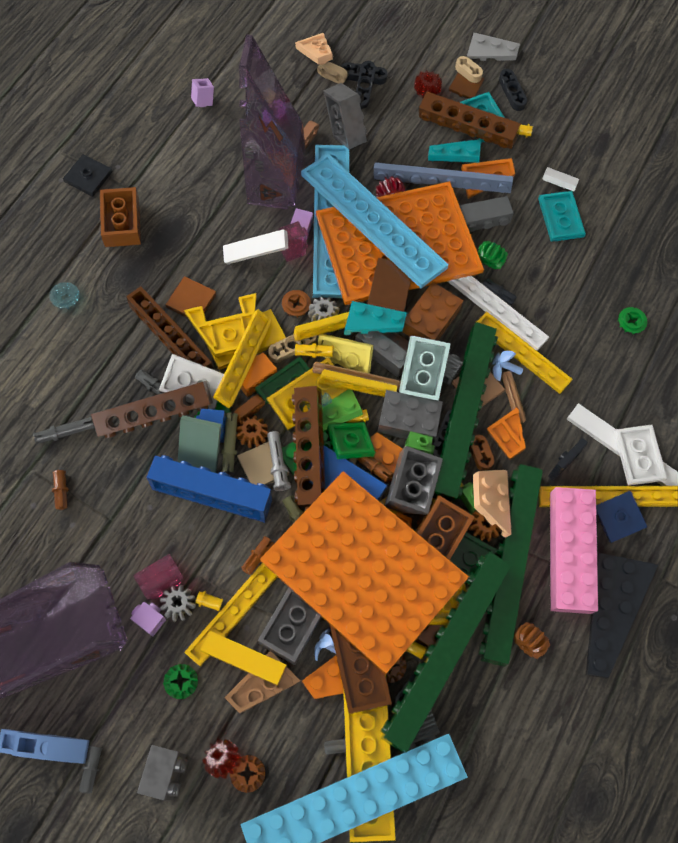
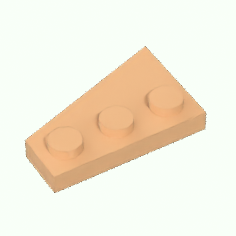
M324 33L295 42L297 50L319 65L333 60L332 52L327 44Z

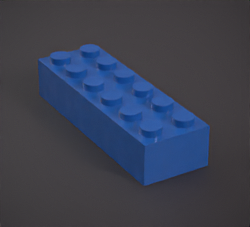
M165 455L154 457L146 477L152 490L264 523L272 503L271 489L265 484L257 483L255 485L249 483L244 478H231L230 475L224 472L217 474L211 472L206 467H193L192 464L186 461L179 463Z

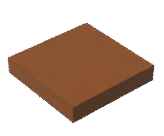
M184 276L166 303V307L185 317L187 316L184 310L199 306L203 307L205 313L216 296V291Z

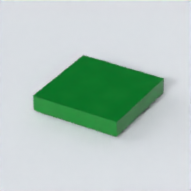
M365 422L328 424L327 430L337 459L373 457L375 455Z

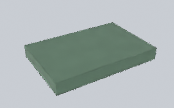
M182 416L180 420L178 462L186 461L192 464L193 467H206L211 472L216 473L222 424Z

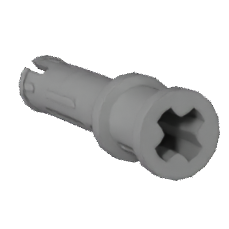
M273 431L267 435L273 464L271 468V475L274 476L275 482L273 488L275 491H285L291 488V483L288 482L287 477L288 467L284 465L280 433Z

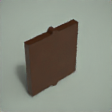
M458 72L449 87V91L458 94L460 97L463 96L470 99L476 96L485 78H481L479 82L473 83Z

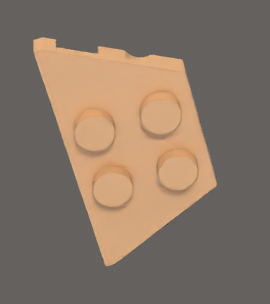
M507 471L476 472L473 475L474 508L492 526L497 524L502 529L501 535L506 538L511 535Z

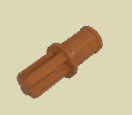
M372 457L358 458V461L368 468L372 475H377L386 484L390 482L388 478H393L394 473L381 465L382 462L376 461Z
M64 470L53 472L54 488H52V492L55 497L56 510H64L68 507L67 492L69 488L66 487V471Z
M264 536L255 550H251V555L243 564L242 570L248 575L252 574L260 563V558L274 545V542Z

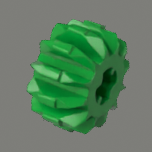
M484 241L477 251L481 262L493 269H500L505 264L508 255L504 248L491 241Z

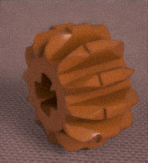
M255 415L253 419L246 416V422L240 420V426H237V439L241 440L242 445L248 443V448H251L252 444L259 447V442H266L264 437H267L269 433L266 431L268 425L263 424L264 419L262 418L257 420Z
M473 512L474 519L471 522L472 525L469 526V530L475 531L473 536L479 535L481 541L486 537L488 542L492 540V537L497 538L499 536L498 532H501L502 529L497 524L492 526L479 512ZM483 522H486L485 524L488 523V524H489V527L486 528V525L483 526L482 523H483Z
M525 622L514 634L515 643L524 653H527L532 658L538 659L540 656H543L550 646L548 637L539 628L535 627L534 624Z

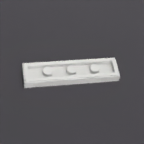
M283 229L224 245V263L231 264L288 249L287 231Z

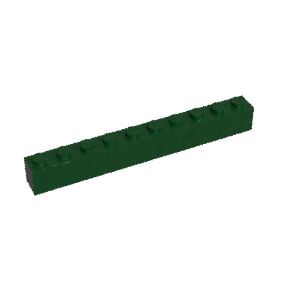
M475 322L470 331L440 458L443 460L433 498L441 496L451 503H454L457 498L460 499L463 487H460L467 474V469L464 468L465 464L470 460L471 452H469L470 445L472 446L475 439L473 429H476L479 422L477 412H480L483 401L480 399L481 395H484L487 384H484L485 378L487 379L490 374L491 368L488 365L489 362H492L494 356L492 348L495 347L498 336H495L497 328Z
M520 464L516 470H513L511 475V481H514L513 488L509 489L511 535L506 538L503 537V541L499 543L497 555H500L499 558L509 563L511 567L486 610V614H489L488 622H484L482 634H485L484 642L480 643L478 654L481 655L480 661L503 667L509 664L541 484L542 469Z
M491 552L485 556L481 555L477 561L476 566L478 569L475 574L472 572L469 575V578L466 580L468 584L466 590L460 591L456 598L458 604L455 609L451 608L445 617L448 622L444 627L441 625L435 635L438 639L434 645L430 644L424 654L427 658L424 663L420 662L414 671L416 677L413 682L409 681L404 688L403 693L405 696L403 700H398L393 707L392 712L394 715L391 721L386 720L380 732L383 733L381 739L402 753H407L511 567L509 563Z

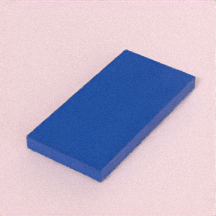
M324 446L325 490L344 471L378 501L388 487L386 484L348 460L337 459L335 452ZM312 462L310 463L306 471L312 468Z

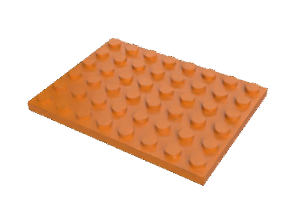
M450 181L376 197L449 264L448 269L425 286H429L432 282L437 284L483 273V265ZM335 207L317 210L316 218L344 304L348 305L352 301L361 302L368 300L378 258L390 259ZM412 280L410 281L409 290L420 288Z
M344 471L260 558L261 563L384 674L390 671L469 578L468 575Z

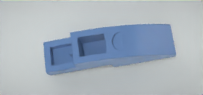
M1 729L0 753L50 761L81 764L86 762L89 740Z

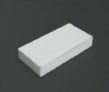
M548 167L542 178L544 181L571 191H575L579 181L578 178Z

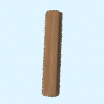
M503 372L501 377L511 410L518 408L520 422L524 423L526 417L512 372Z

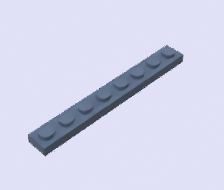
M385 163L374 164V179L382 181L385 180V177L389 179L391 176L394 178L398 177L401 182L436 185L450 181L451 186L455 188L511 193L513 176Z

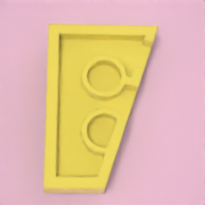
M327 334L319 335L318 345L334 346L333 357H329L333 363H338L347 369L370 374L374 345Z

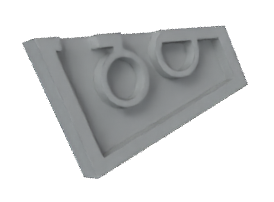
M473 33L467 57L471 60L480 58V61H486L487 58H495L497 61L516 60L520 44Z

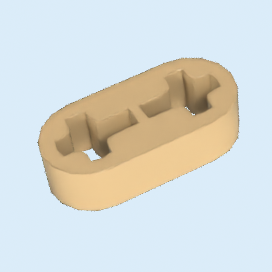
M465 56L457 59L455 66L457 72L473 83L481 80L483 70L480 66Z
M329 61L326 64L319 65L317 68L318 73L322 77L338 84H343L348 77V73L344 68Z

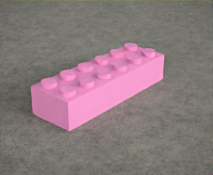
M555 487L550 492L551 611L592 614L598 611L596 490Z

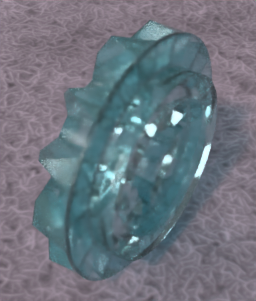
M63 282L55 285L50 291L49 296L54 307L56 306L61 310L62 308L69 309L72 305L75 306L79 300L80 293L74 284ZM67 293L69 298L66 297L65 300H63L61 296H65V294Z

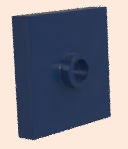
M631 491L596 505V514L609 543L647 527Z

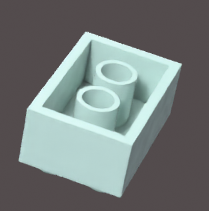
M410 336L399 392L439 400L450 343Z

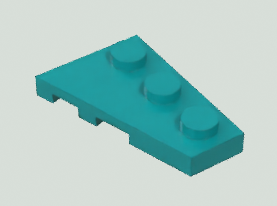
M481 139L429 146L428 161L479 163Z
M352 301L344 335H351V332L368 334V331H379L380 333L403 332L407 312Z

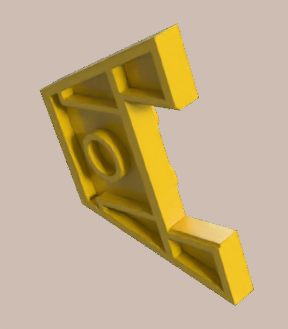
M254 293L238 298L242 313L207 322L202 306L187 309L184 312L214 356L219 357L235 353L255 312L257 296Z

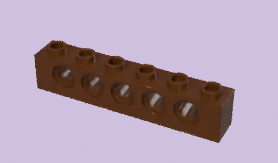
M426 92L419 106V118H422L424 121L437 123L439 126L451 128L456 132H463L471 137L483 139L485 142L497 144L502 148L512 149L520 132L521 123L430 92Z
M141 286L126 296L130 308L172 354L213 369L212 362Z
M207 381L100 411L91 414L97 436L104 435L106 439L116 436V431L123 430V433L135 430L134 426L141 425L142 428L151 426L154 420L160 419V422L171 420V416L175 414L182 417L189 415V410L197 408L198 412L201 409H209L208 405L212 404L213 401ZM188 394L194 397L193 405H189L186 402ZM169 400L175 402L176 407L174 410L168 408L167 403ZM151 405L155 406L157 409V414L155 416L151 415L149 412V407ZM132 411L137 412V421H134L131 418ZM114 416L119 418V426L113 424Z
M318 386L294 388V394H292V404L295 405V413L292 414L293 424L295 425L293 441L296 444V451H294L293 456L294 462L297 464V471L294 472V479L297 483L295 501L302 507H310L325 491L322 390ZM310 404L309 411L303 412L304 406ZM307 423H311L310 430L304 432V426ZM311 442V449L305 451L304 447L306 443ZM312 461V468L306 471V463ZM312 481L313 487L307 491L306 484Z

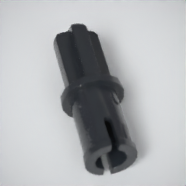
M489 278L486 279L487 283H483L486 288L509 305L515 303L517 297L504 289L503 285L499 286Z

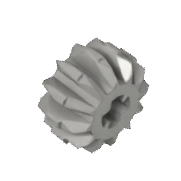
M322 296L320 301L314 299L313 304L309 306L310 311L308 312L311 322L338 315L339 307H336V301L331 302L330 297L324 300Z
M180 585L178 591H176L175 586H172L171 593L168 591L164 592L167 598L160 599L161 603L164 604L160 609L166 611V618L172 615V620L176 621L179 615L183 621L185 620V613L189 616L192 615L189 608H196V605L191 603L196 598L194 595H190L191 590L189 588L184 591L183 585ZM181 599L182 605L180 607L174 604L176 600L180 601Z

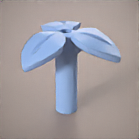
M503 351L501 355L498 352L495 355L492 365H494L493 375L496 380H501L502 368L519 375L522 374L523 368L508 362L516 355L513 351Z
M330 627L322 632L319 637L320 640L316 643L314 650L316 661H318V655L322 648H326L336 654L333 639L329 635Z

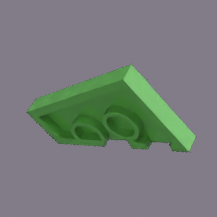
M347 389L322 406L323 431L327 430L328 424L344 423L363 415L353 390ZM311 423L305 425L307 431L310 430Z

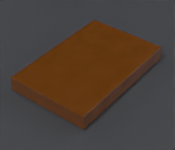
M378 258L367 304L404 312L411 279L391 260Z

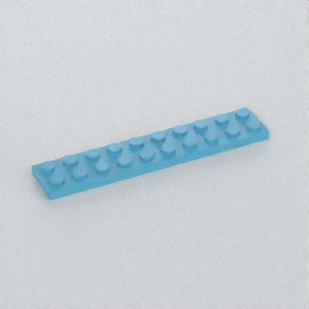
M315 145V161L328 153L349 172V149L343 145ZM316 189L314 195L313 298H321V296L323 298H342L316 218L317 210L334 206Z
M328 153L301 171V176L420 288H423L448 269L449 264Z
M446 734L407 751V753L384 761L240 825L246 843H321L468 777L450 735Z

